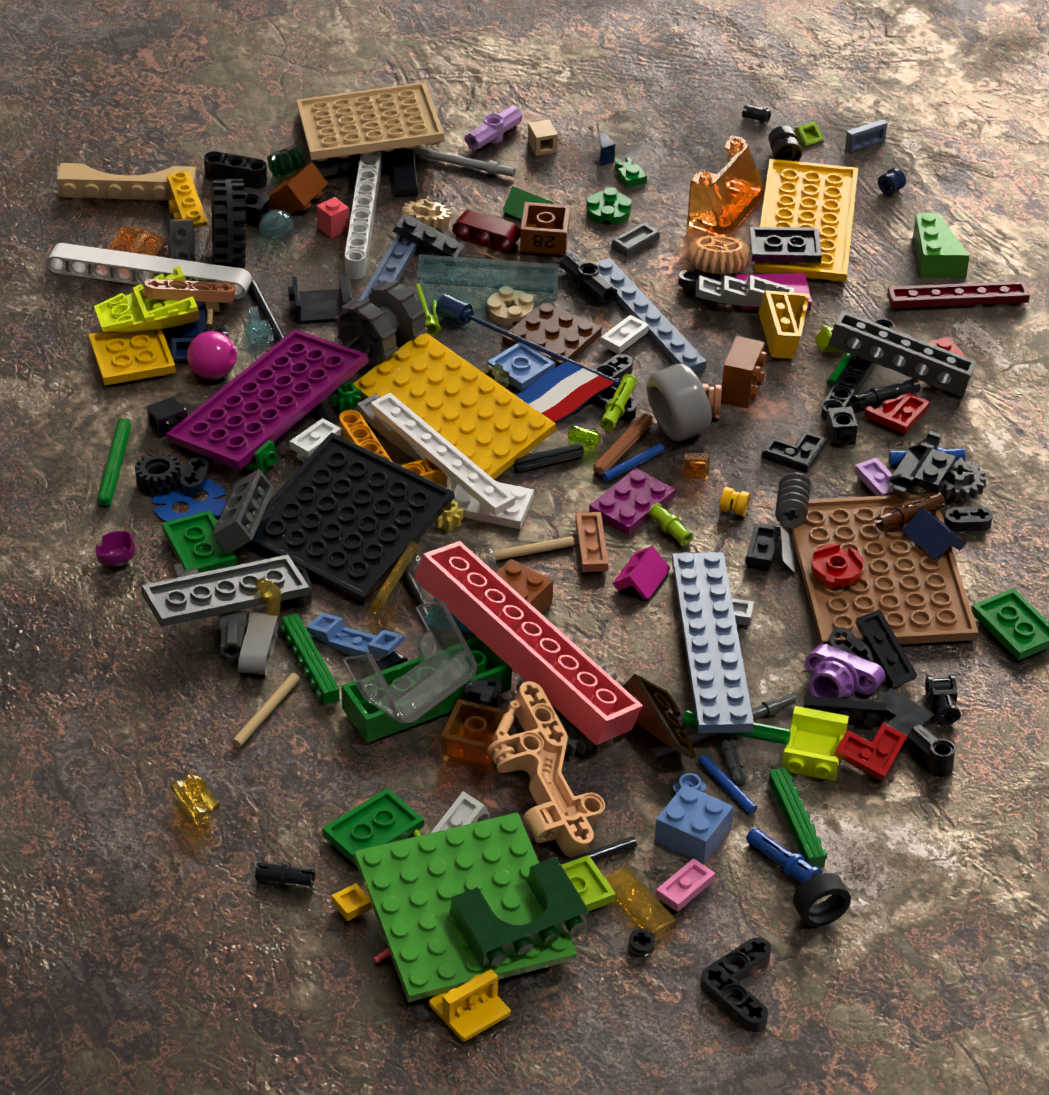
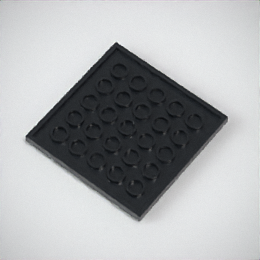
M331 432L268 502L255 535L248 544L273 557L289 555L295 565H300L306 569L308 575L365 603L455 499L454 491Z

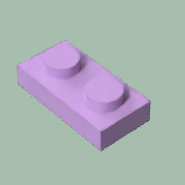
M877 458L855 465V474L876 496L897 495L889 490V478L892 474Z

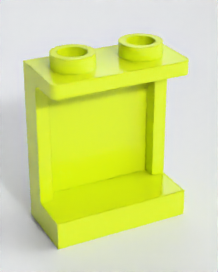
M795 706L790 729L791 738L789 744L784 749L781 768H786L790 773L836 781L841 759L834 756V753L847 731L849 716Z

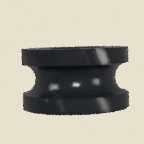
M644 929L633 931L629 936V952L640 958L651 955L655 944L654 935ZM638 941H643L645 946H639Z

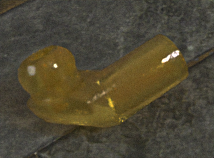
M268 578L258 579L255 586L258 592L267 600L266 614L272 616L280 615L281 590Z

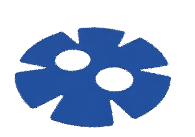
M207 480L203 490L209 496L204 501H195L191 496L182 494L180 486H178V489L176 491L172 490L171 494L163 492L164 496H159V493H156L153 496L152 503L167 504L154 508L155 513L167 522L211 510L213 515L220 516L228 500L213 499L225 495L226 492L219 484ZM182 501L188 503L190 507L186 512L177 513L172 510V505Z

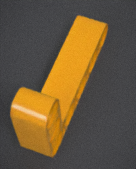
M346 410L340 414L339 427L341 428V437L392 461L359 412ZM428 458L401 465L445 487L447 485L448 475Z

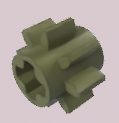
M497 363L494 365V368L486 365V369L483 370L484 374L504 388L510 385L508 379L510 373L503 370V366Z

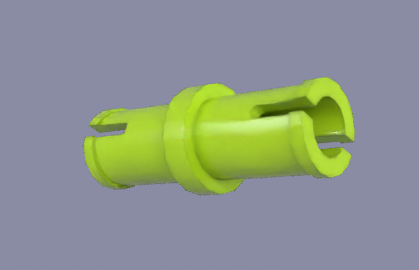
M660 503L654 504L649 509L648 515L661 525L664 533L673 536L681 546H686L691 542L693 533L680 523V519L676 515H671Z

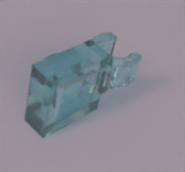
M257 306L249 307L250 317H248L249 323H245V333L250 346L274 342L273 332L268 320H260Z

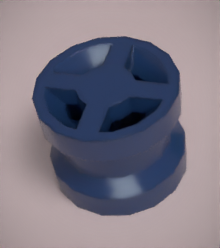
M892 168L878 178V187L884 194L892 195L906 185V177L900 169Z

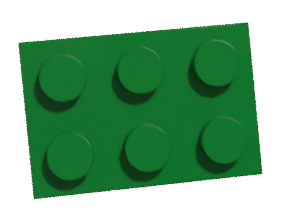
M211 510L162 523V531L186 576L237 565V557L234 552L228 554L223 547L216 543L212 535L217 521Z
M1015 588L972 605L973 615L1018 660L1049 648V621Z
M386 788L323 827L322 836L356 865L354 859L355 851L404 840L414 834L415 830H420L424 827V819L389 788Z

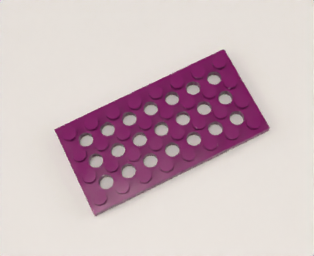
M294 329L167 432V440L170 443L241 470L255 458L254 453L268 440L274 442L364 367L369 362L368 355Z

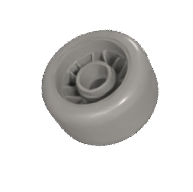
M675 364L655 372L649 377L647 381L649 404L658 425L669 439L681 442L705 432L710 427L712 420L710 404L699 378L690 367L684 364Z

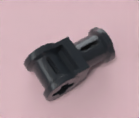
M949 675L948 678H932V676H927L925 679L927 700H930L931 708H937V720L944 725L953 724L961 717L960 709L956 707L958 693L955 676Z

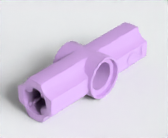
M512 105L499 114L486 115L482 125L465 135L464 140L468 148L476 151L489 142H500L503 139L504 132L522 122V114L517 107Z

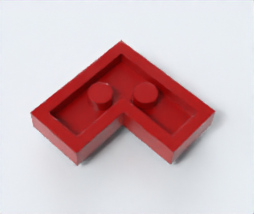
M882 723L871 743L847 730L834 756L883 781L907 735Z

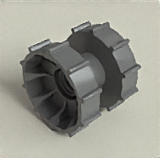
M385 280L381 281L371 288L372 292L364 301H357L354 298L341 307L342 311L335 317L339 333L337 337L341 339L343 345L368 355L369 362L364 368L377 366L392 356L408 341L416 339L420 334L428 331L425 323V310H422L414 296L415 293L402 286L398 280L387 283Z

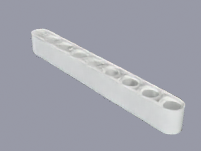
M382 150L374 151L368 155H360L345 250V273H348L350 279H361L366 275L382 169Z
M66 243L56 244L46 260L48 269L57 274L134 285L142 284L143 286L146 280L154 279V277L160 274L166 277L174 273L173 268L180 265L186 281H191L194 278L200 282L232 284L236 287L234 299L243 298L252 282L251 274L242 268Z

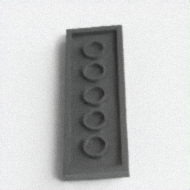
M283 555L142 585L141 594L160 626L164 627L306 596L309 594V586L289 555Z

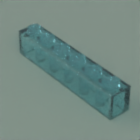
M419 254L417 279L419 283L493 289L510 286L513 290L558 293L560 267L559 264Z

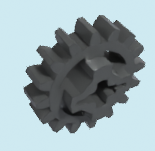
M959 458V460L955 461L953 468L938 492L944 493L945 499L952 497L956 502L961 498L965 502L968 501V497L977 499V494L982 495L986 485L985 471H980V465L973 466L972 460L966 463V461H963V458Z

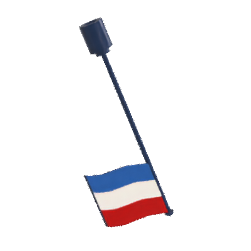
M449 294L441 296L436 305V314L453 323L464 326L472 320L565 362L545 373L528 388L516 395L554 423H558L571 416L593 397L613 386L618 387L621 383L619 378L615 380L473 316L474 312L471 304Z

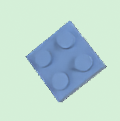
M521 342L487 361V365L493 368L496 363L503 366V370L510 373L508 375L509 383L521 391L555 368L554 361Z

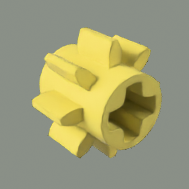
M452 501L435 521L437 522V528L451 531L457 526L460 527L461 520L463 519V509H458V502Z

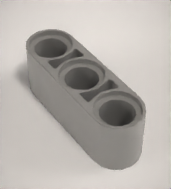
M251 613L240 651L239 673L267 675L278 636L279 615Z

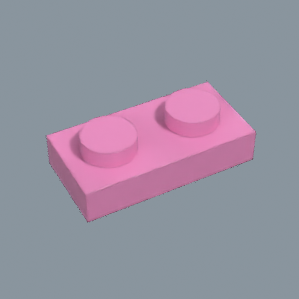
M693 858L656 889V897L678 912L715 881V872Z

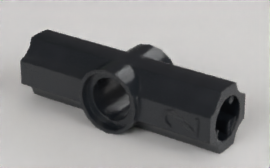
M572 251L565 253L564 257L560 260V267L578 282L579 291L591 293L605 305L611 303L617 296V289L599 274L598 265L585 262Z

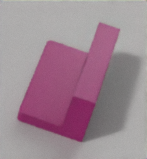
M652 545L634 553L612 584L618 591L633 586L640 596L647 600L670 571V567Z

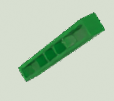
M295 613L282 617L281 633L285 634L287 644L291 645L293 655L297 656L299 666L303 667L305 677L310 679V685L312 689L316 690L318 700L321 699L323 705L340 701L339 687L298 614Z
M786 768L770 770L768 783L800 854L804 856L805 861L811 866L825 867V860L828 858L827 851L822 848L821 838L816 835L815 825L811 824L809 812L804 809V801L802 798H799V791L797 786L793 785L792 775L788 774Z

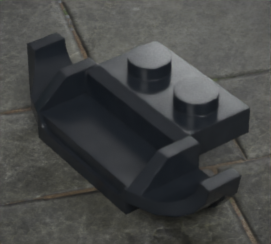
M929 431L923 441L908 448L903 460L889 478V490L891 493L900 495L903 499H908L916 486L938 492L953 468L956 456L937 450L941 434Z

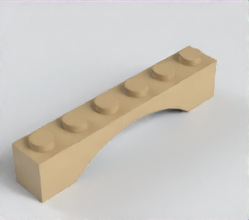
M60 163L57 177L59 197L172 200V191L167 175L179 171L190 172L196 189V167L173 166L150 174L115 175L92 169L85 164Z

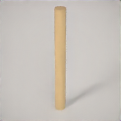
M570 536L475 555L484 563L573 547L574 539Z
M296 673L289 675L232 740L234 747L240 748L299 682L300 678Z

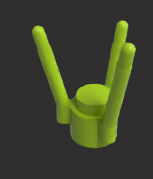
M417 283L418 297L422 309L426 312L424 313L426 328L428 329L426 333L433 337L441 330L438 315L436 314L437 301H432L433 315H431L428 311L421 286Z

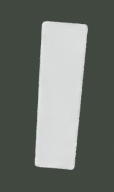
M781 525L783 561L795 572L791 529Z

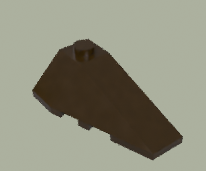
M634 674L622 687L643 705L636 723L675 751L693 759L696 756L690 738L683 732L686 726L681 720H678L681 713L670 693Z

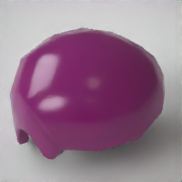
M124 530L113 531L103 535L101 546L96 545L98 561L110 567L126 565L134 557L136 551L132 534Z

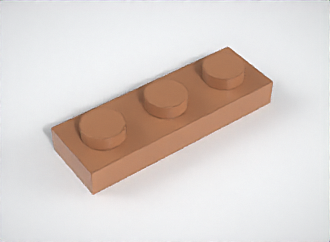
M601 512L576 513L575 522L582 572L608 571V557Z

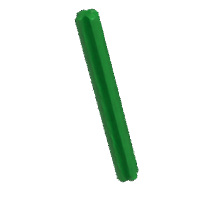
M120 418L117 421L97 497L100 506L105 505L108 507L112 503L131 429V421L128 418L125 420Z

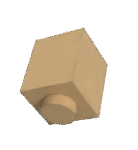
M550 120L528 123V143L536 156L557 152V132Z

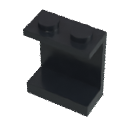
M348 273L339 274V289L299 291L297 277H292V286L288 287V298L290 301V313L295 315L296 324L337 322L335 317L342 311L341 307L352 300Z

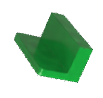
M512 186L502 210L507 214L522 219L525 202L554 203Z

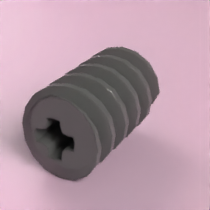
M797 472L788 473L779 481L775 516L777 521L785 527H800L807 520L811 481L805 474Z

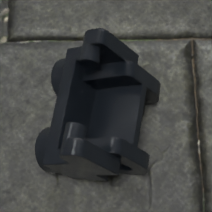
M489 678L487 681L474 680V682H468L464 690V697L469 698V701L465 705L463 715L469 718V722L479 724V730L485 733L488 732L501 709L499 693L502 684L496 678Z

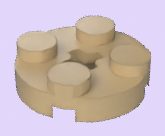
M503 286L498 292H495L488 298L487 312H489V317L494 322L512 326V322L521 321L534 309V298L531 294L513 290L510 286Z

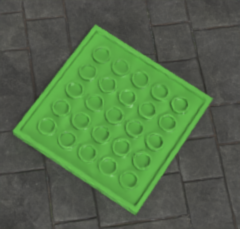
M518 812L354 852L356 865L408 1002L447 993L451 989L458 988L469 982L474 976L481 975L490 969L495 972L498 979L576 960V949L570 935L567 934L558 938L552 944H542L532 948L531 951L524 955L517 954L507 958L499 965L481 968L450 915L452 897L479 887L495 915L505 922L517 925L528 924L536 921L543 915V909L527 883L530 867L538 864L539 861Z

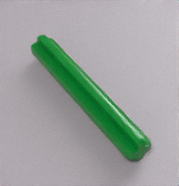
M685 711L683 717L685 726L697 728L695 711ZM755 722L753 732L726 733L784 745L789 744L791 738L790 729Z

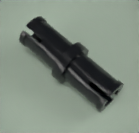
M258 861L255 870L256 880L280 882V885L288 886L291 883L313 887L314 882L312 881H315L316 877L315 868L294 867L290 863L285 862L282 865Z

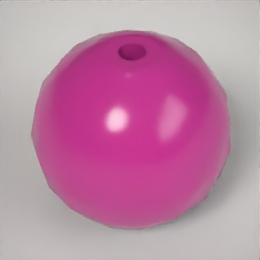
M212 330L200 333L190 342L187 360L190 369L198 377L214 381L222 379L231 373L237 360V352L234 343L228 336Z

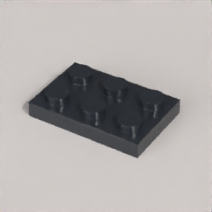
M749 227L752 262L821 263L822 253L818 228Z

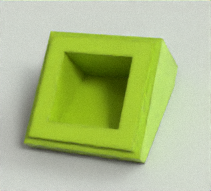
M815 121L795 128L798 141L804 147L824 141Z
M824 326L815 337L821 352L840 351L829 346L833 331L831 327Z

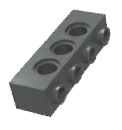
M260 469L235 483L212 534L216 543L223 547L228 554L252 541L275 488Z

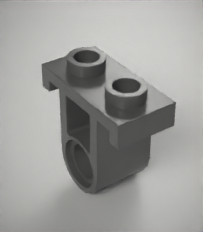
M193 219L170 220L171 258L195 262Z

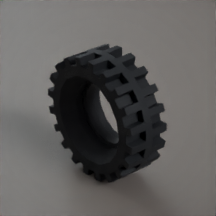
M212 179L211 213L214 265L245 268L246 215L243 179Z

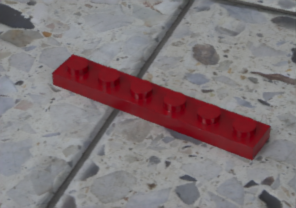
M1025 281L888 287L887 291L891 308L899 309L1029 303L1030 293Z

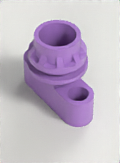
M827 644L818 645L805 660L806 668L811 672L809 691L813 697L849 699L856 691L862 694H872L885 680V671L880 665Z

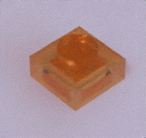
M684 453L683 478L708 479L710 454Z

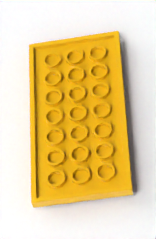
M769 159L760 227L818 228L822 259L821 263L811 264L755 262L754 272L763 274L803 273L809 279L846 282L858 168Z
M426 332L420 334L416 339L408 341L392 356L353 383L356 386V390H361V397L364 399L374 394H377L380 398L389 393L393 394L492 479H496L511 467L517 458L525 456L557 430L556 423Z

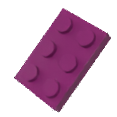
M635 468L589 505V512H601L603 521L629 535L650 518L648 512L654 504L660 503L663 507L675 497L676 489Z

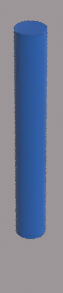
M659 443L601 474L602 479L608 482L665 451L664 446Z
M702 755L698 763L749 814L755 813L757 806L707 755Z

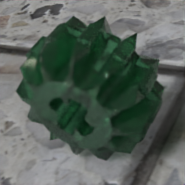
M291 146L279 150L267 157L269 170L274 177H282L294 173L306 165L305 156L299 146Z

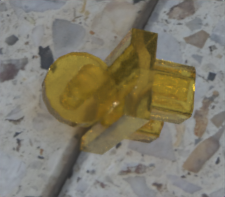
M195 772L187 775L183 780L170 782V789L197 824L211 820L212 812L220 809L219 802L206 787V781Z

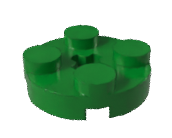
M608 187L604 191L587 197V215L597 223L603 224L604 220L611 221V225L620 224L630 217L632 201L624 194L617 192L615 188Z

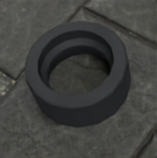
M823 873L813 876L800 885L793 895L792 903L804 924L810 927H821L836 921L847 911L851 904V895L840 876L834 873ZM831 895V896L828 897L825 901H823V902H821V903H819V904L813 905V904H814L816 901H818L819 899H821V898H823V897H825V896Z

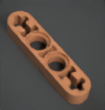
M149 279L144 283L143 295L147 298L161 300H183L193 296L195 301L229 303L234 301L236 287L229 283Z

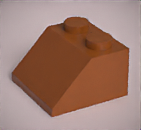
M311 162L285 178L267 197H270L272 208L288 214H293L298 210L303 212L312 205L311 200L315 201L324 193L322 189L328 182Z

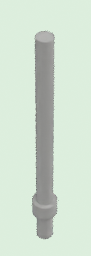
M402 147L393 150H413V155L484 170L487 171V174L492 175L502 174L514 177L516 173V168L503 166L495 161L485 162L420 147L411 149Z

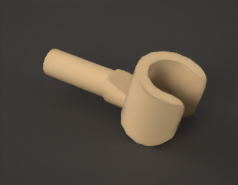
M205 302L206 326L208 328L212 327L213 313L220 312L219 302Z

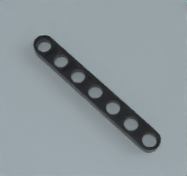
M888 319L874 321V323L894 330L893 322ZM855 355L851 357L822 404L821 417L825 421L828 408L850 407L851 397L858 394L876 363L861 359ZM854 368H858V369H862L863 371H856V370H853V369H854ZM844 382H853L855 384L850 385ZM841 395V396H845V397H847V398H838V397H836V396Z

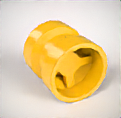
M725 487L721 495L719 511L726 513L732 511L738 516L745 517L749 508L751 493L745 491L739 493L735 492L733 488Z

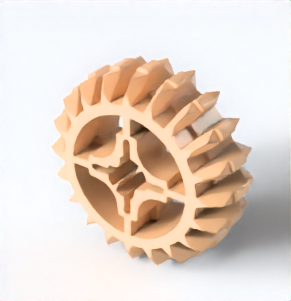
M708 235L695 238L690 242L687 257L688 263L693 268L703 270L705 273L710 272L722 275L744 271L748 267L750 252L749 246L739 239Z

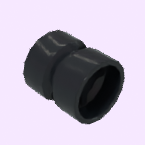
M786 125L774 128L768 136V142L774 159L799 162L802 157V149L795 130Z

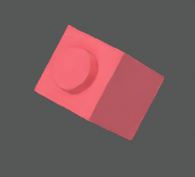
M335 197L317 205V228L330 238L348 231L349 207Z

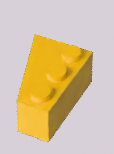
M765 290L758 314L771 357L794 359L803 330L810 294Z

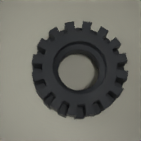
M158 452V455L154 456V453H150L149 458L143 456L142 461H137V465H135L137 486L140 491L143 490L144 494L147 495L150 492V496H155L156 493H159V496H164L163 492L171 494V489L176 491L178 486H180L181 467L180 461L177 460L176 456L173 455L171 457L170 453H166L163 456L162 452Z

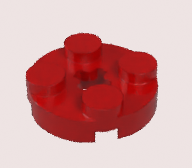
M827 544L815 551L811 563V572L816 579L823 582L825 588L833 590L838 588V586H848L861 580L863 558L855 549L849 547L846 550L840 548V544Z

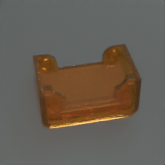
M732 135L725 143V149L728 151V162L718 174L703 170L690 180L687 225L718 236L732 234L764 197V185L748 143L741 137Z

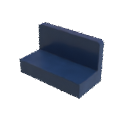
M923 507L920 508L903 530L906 535L935 560H939L950 545L960 551L966 544L939 518Z

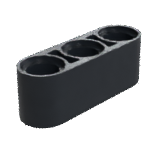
M218 151L208 152L204 155V171L207 180L243 179L244 187L253 189L264 188L268 183L267 163L264 160Z

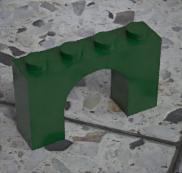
M556 857L530 867L527 883L544 912L539 919L532 923L517 925L500 919L490 908L479 887L452 897L450 915L481 968L499 965L507 958L517 954L524 955L531 951L532 948L542 944H552L558 938L567 934H577L586 927L589 910Z

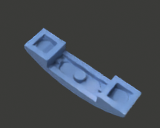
M323 612L306 627L307 632L327 646L344 654L365 659L385 657L405 640L404 635L387 630H382L376 636L345 627L343 618Z

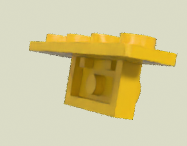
M179 171L168 174L167 179L172 191V200H169L168 203L170 213L173 214V220L193 219V228L207 226V219L190 172Z

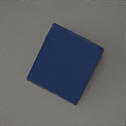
M601 133L600 165L604 166L613 163L615 160V143L606 134Z
M171 338L174 362H188L187 351L190 342L194 338Z

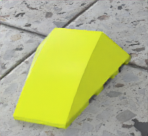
M180 265L173 268L174 273L166 277L163 274L154 277V279L186 281ZM142 284L133 287L134 292L126 296L121 293L94 306L103 332L156 330L201 320L193 296L183 300L151 299L143 295L144 287Z

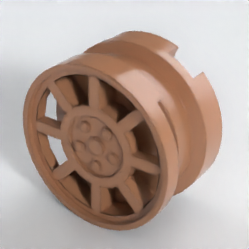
M702 383L710 404L711 415L713 418L719 419L722 384L709 386L708 383Z

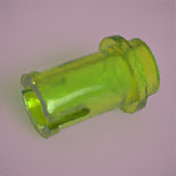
M573 424L569 428L568 439L584 443L587 447L592 448L599 445L601 434L596 429L588 430Z

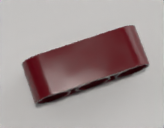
M471 210L464 211L452 226V231L457 238L501 252H509L520 239L521 232L520 228L514 223Z

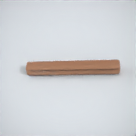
M646 413L642 414L593 464L594 473L601 475L609 470L653 424V417L651 415L648 416Z

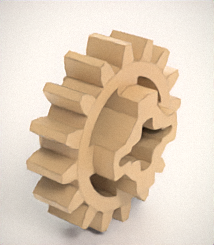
M419 199L417 203L409 201V204L405 203L404 207H402V215L405 213L434 229L436 227L443 229L444 226L448 227L451 221L450 209H445V205L437 202L434 203L427 199Z

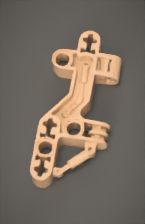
M531 681L524 682L520 686L514 700L510 702L508 713L503 715L492 738L493 743L488 747L487 751L489 755L493 756L494 763L498 764L497 770L499 773L524 770L530 775L529 790L538 805L529 809L523 816L530 832L537 843L557 840L563 853L572 858L586 852L594 837L592 828L603 813L605 803L595 793L573 795L561 772L568 740L567 733L540 685ZM513 713H515L525 732L509 736L508 731L514 720Z

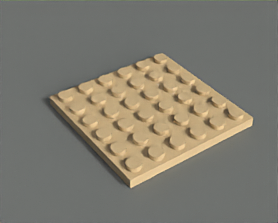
M425 82L296 100L311 160L325 161L331 157L346 158L352 154L368 155L374 151L390 152L395 148L404 147L411 149L417 145L426 144L433 146L439 142H445L444 133Z

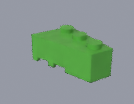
M932 213L916 214L913 239L920 277L966 278L970 255L941 216Z

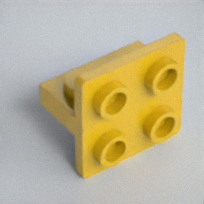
M492 969L481 975L474 976L469 982L458 988H453L447 993L439 994L429 1000L430 1007L464 1042L511 1015V1009L498 997V976Z

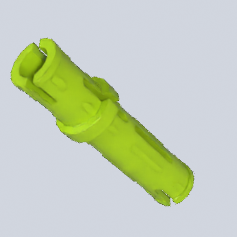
M626 374L622 377V381L612 400L605 406V414L600 420L602 429L606 431L613 430L618 419L623 416L625 412L624 407L634 387L637 385L635 376Z

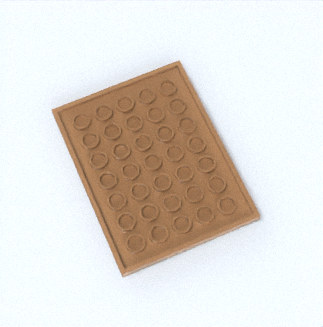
M934 493L911 494L908 499H903L900 495L809 500L806 522L800 527L790 529L820 644H827L831 632L835 628L842 627L848 629L867 645L855 621L858 617L879 609L900 644L977 640L978 629L952 546L950 545L939 560H935L903 532L907 524L894 526L884 532H881L875 524L877 516L892 511L894 507L899 505L906 506ZM940 508L931 511L944 523ZM827 544H840V548L846 550L849 547L855 549L863 558L861 580L848 586H838V588L833 590L825 588L823 582L816 579L811 572V563L815 551ZM841 636L837 638L835 643L837 645L844 644L845 638Z

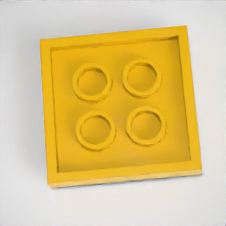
M162 329L88 334L89 343L104 385L176 373L175 363Z

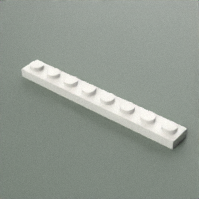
M389 393L371 402L372 412L493 515H497L515 505V497L393 394Z

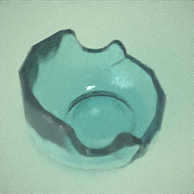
M279 209L271 210L263 215L258 226L264 238H276L280 241H283L287 234L293 236L296 229L293 219L288 212Z

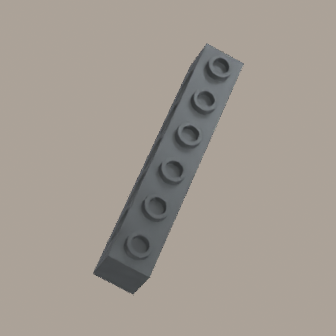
M843 310L834 324L829 341V346L840 351L853 354L861 359L871 361L908 377L917 378L929 385L962 397L970 384L977 364L974 360Z

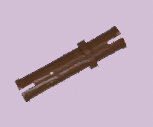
M936 492L906 506H896L892 511L877 516L875 524L881 532L894 526L906 525L921 507L931 512L944 507L945 499L940 492Z

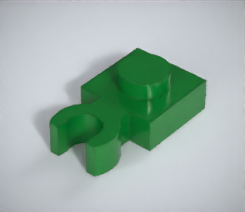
M629 156L626 157L625 163L615 159V169L618 171V177L626 188L647 183L646 173L639 164L632 165V159Z

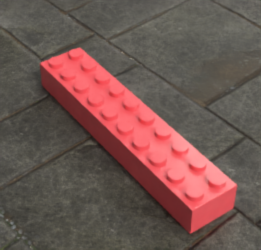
M458 541L422 555L414 579L526 682L531 681L540 685L550 704L590 741L598 745L633 729L643 705L462 542Z

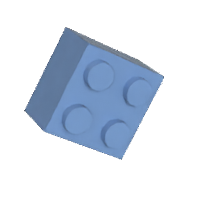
M684 784L657 817L654 842L690 859L694 858L704 865L731 830L733 806Z

